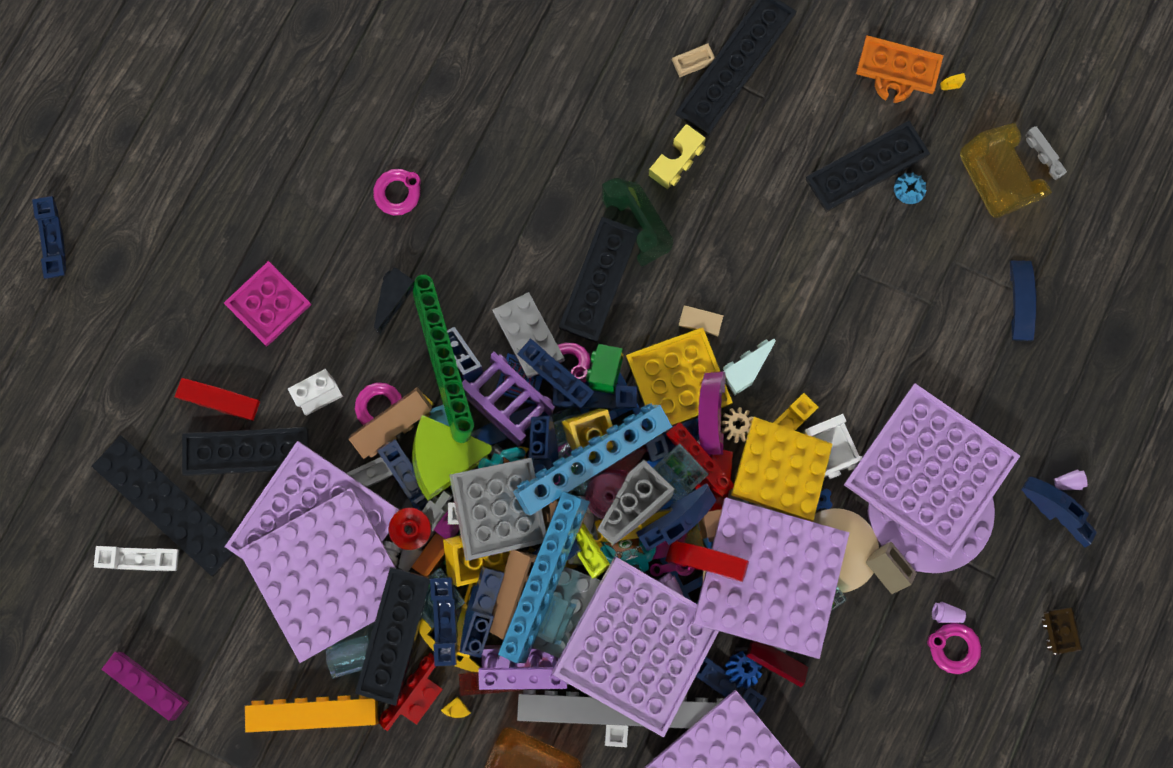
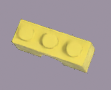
M686 124L674 138L673 146L680 151L681 156L677 159H669L661 154L649 169V176L667 190L671 185L675 186L681 178L680 174L682 171H687L693 164L692 159L695 155L699 156L706 147L704 146L705 137Z

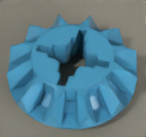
M914 172L904 173L898 177L894 184L896 197L906 204L918 203L924 198L927 191L926 182L922 180L921 176L915 175ZM915 183V186L913 188L915 192L911 190L910 192L908 191L906 194L905 192L908 188L906 184L911 185Z

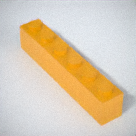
M351 695L337 696L338 701H329V697H316V702H308V698H296L295 703H286V699L273 700V704L265 705V700L251 701V706H245V732L378 725V700L359 695V699L351 700Z

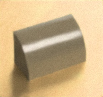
M891 541L877 549L866 561L867 565L891 594L911 586L917 574Z

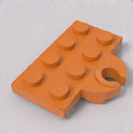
M867 35L856 74L875 79L877 94L885 101L889 96L887 90L890 88L895 89L897 95L894 97L893 103L905 101L911 95L913 89L929 94L934 93L944 55Z

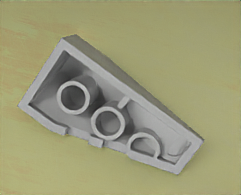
M643 460L628 473L625 482L598 527V531L614 545L670 501L674 488Z

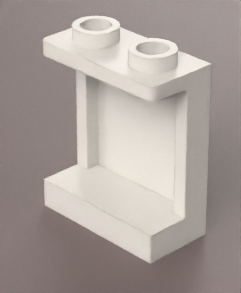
M326 369L288 388L296 406H301L306 416L343 397L335 380Z
M843 414L805 429L802 432L803 434L832 443L824 478L827 476L829 479L841 475V470L846 468L848 471L854 470L863 458L859 456L844 424L846 419Z

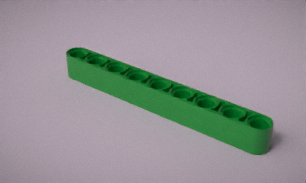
M419 275L414 282L413 297L452 437L456 442L466 443L470 440L474 428L473 419L433 280L428 275Z

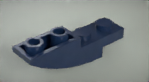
M551 416L531 417L529 458L533 460L535 474L546 468L548 470L554 466L553 463L559 459L557 438ZM558 473L553 477L554 484L559 483ZM538 485V493L541 495L543 488L541 485Z
M1029 477L1021 489L1026 497L1049 520L1056 517L1084 548L1091 545L1097 532L1086 521L1089 513L1063 491L1042 480Z
M706 483L670 505L672 508L671 512L639 530L636 534L647 552L664 541L670 545L691 530L708 513L716 502V498Z
M482 566L477 585H473L462 630L460 653L481 658L494 618L492 612L505 574L503 571Z

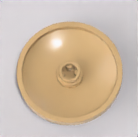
M827 509L816 513L812 522L850 532L836 588L839 591L836 593H846L859 588L874 573L866 563L868 558L879 549L878 540L872 527L861 516L849 510Z

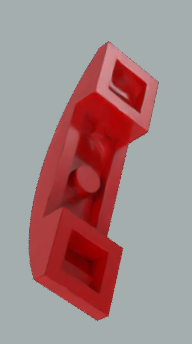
M677 541L670 544L665 559L668 563L683 567L688 566L740 582L744 581L749 565L748 560L709 548Z

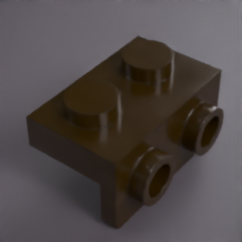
M1073 607L1044 612L1045 617H1042V624L1044 630H1048L1049 638L1046 641L1049 651H1052L1053 655L1082 650Z

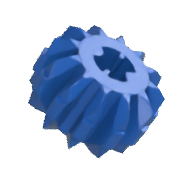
M743 651L730 657V661L725 665L729 669L725 675L731 676L729 683L735 681L736 688L743 686L744 689H748L750 686L758 683L757 679L761 678L762 675L759 672L762 666L757 665L755 661L746 657L747 654H744Z

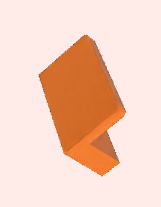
M436 533L412 568L421 575L431 578L445 559L444 538Z

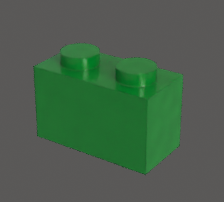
M598 344L597 351H593L591 363H593L592 370L588 369L586 376L590 389L610 394L615 393L624 358L623 348Z

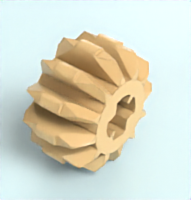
M741 407L738 408L737 413L731 408L729 410L730 415L726 413L723 415L726 421H721V426L726 428L722 429L721 432L723 434L729 432L727 440L734 436L735 443H738L739 437L743 442L746 441V435H748L753 418H747L750 411L747 410L742 414ZM736 421H740V425L743 424L740 429H736V425L733 426Z

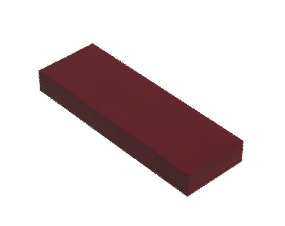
M753 640L750 641L746 657L799 687L805 684L808 666L773 646Z

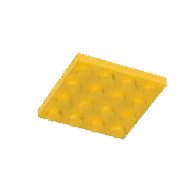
M703 327L626 355L644 405L650 403L652 405H661L672 426L698 417L699 397L704 373L720 372ZM726 384L725 393H722L721 408L733 404Z
M753 417L731 496L811 522L814 521L832 443Z

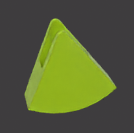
M422 415L413 442L412 459L417 483L426 499L429 501L451 486L450 474L477 468L482 458H488L492 451L491 445L472 436L466 443L456 442L452 437L449 426Z

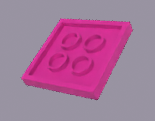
M269 261L224 302L266 347L312 305Z

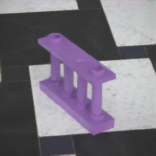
M493 352L490 357L492 365L474 383L464 380L462 382L467 400L515 445L520 447L526 438L525 430L531 425V417H539L543 412L551 416L555 407L551 399L547 396L543 397L508 365V361L502 355L498 356ZM498 370L501 371L507 379L489 397H484L479 393V388ZM515 384L522 393L504 411H499L494 406V402ZM530 398L538 406L519 425H514L509 420V416Z
M502 645L484 646L482 668H479V690L567 689L566 682L551 674L559 660L558 657L532 647L526 663H515L498 655Z

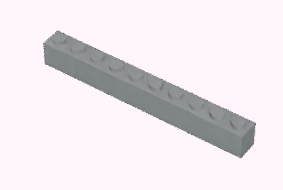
M523 690V694H518L517 721L642 726L589 695L588 697L579 696V692H566V696H559L558 691H545V695H536V690ZM685 697L669 728H691L723 699L717 698V703L708 702V698L695 697V702L687 701V697Z

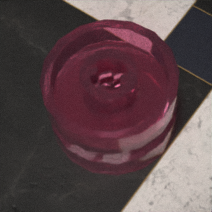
M619 469L609 470L593 478L588 484L585 493L586 500L590 501L588 507L596 517L601 519L605 517L618 491L625 482L628 475L627 472Z

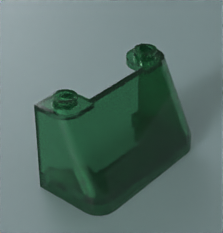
M619 178L611 179L602 184V201L606 208L615 206L621 212L629 207L643 230L637 236V245L641 250L637 260L641 267L672 249V236L640 184Z

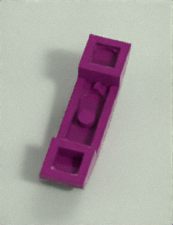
M725 372L704 373L701 384L698 410L699 439L701 447L708 455H723L724 434L720 431L722 393H725Z

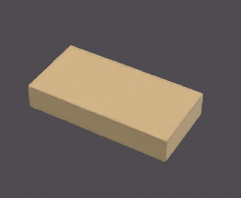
M705 44L673 57L672 62L679 77L710 66L715 57L709 44Z
M684 305L679 326L692 330L703 327L705 333L718 336L723 315Z

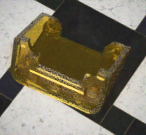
M1015 123L981 132L967 143L960 152V157L987 210L994 218L1005 216L1052 193L1045 180L1037 179L1031 181L1014 147L1020 143L1021 134Z

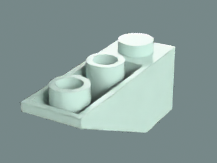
M767 339L757 345L758 349L754 352L749 350L740 356L741 360L734 364L732 361L723 367L725 383L734 396L752 385L771 351L775 339L769 342Z

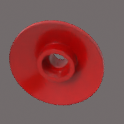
M404 508L392 516L388 530L390 538L396 546L404 550H415L422 547L428 541L431 526L429 519L422 511L415 508ZM406 526L411 528L410 534L405 532Z

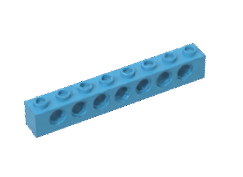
M652 403L645 405L641 408L642 412L636 416L635 414L629 415L620 426L614 425L606 430L607 434L602 437L596 436L588 441L589 445L584 448L581 446L571 452L572 455L565 459L563 457L556 460L552 468L548 470L545 468L535 474L536 478L519 483L517 485L518 489L513 491L525 514L532 515L561 497L562 492L571 491L670 429L672 425L661 405H652ZM644 419H646L648 423V426L645 430H643L641 426L642 421ZM626 430L630 432V439L628 441L624 438ZM609 441H612L613 449L609 452L606 445ZM593 451L596 459L591 463L589 461V454ZM576 462L578 465V471L575 474H573L571 471V466L573 463ZM558 473L561 479L560 482L557 485H555L553 482V477L555 474ZM541 485L543 488L542 494L537 496L535 488Z
M562 492L498 655L515 663L527 662L590 501L567 492Z

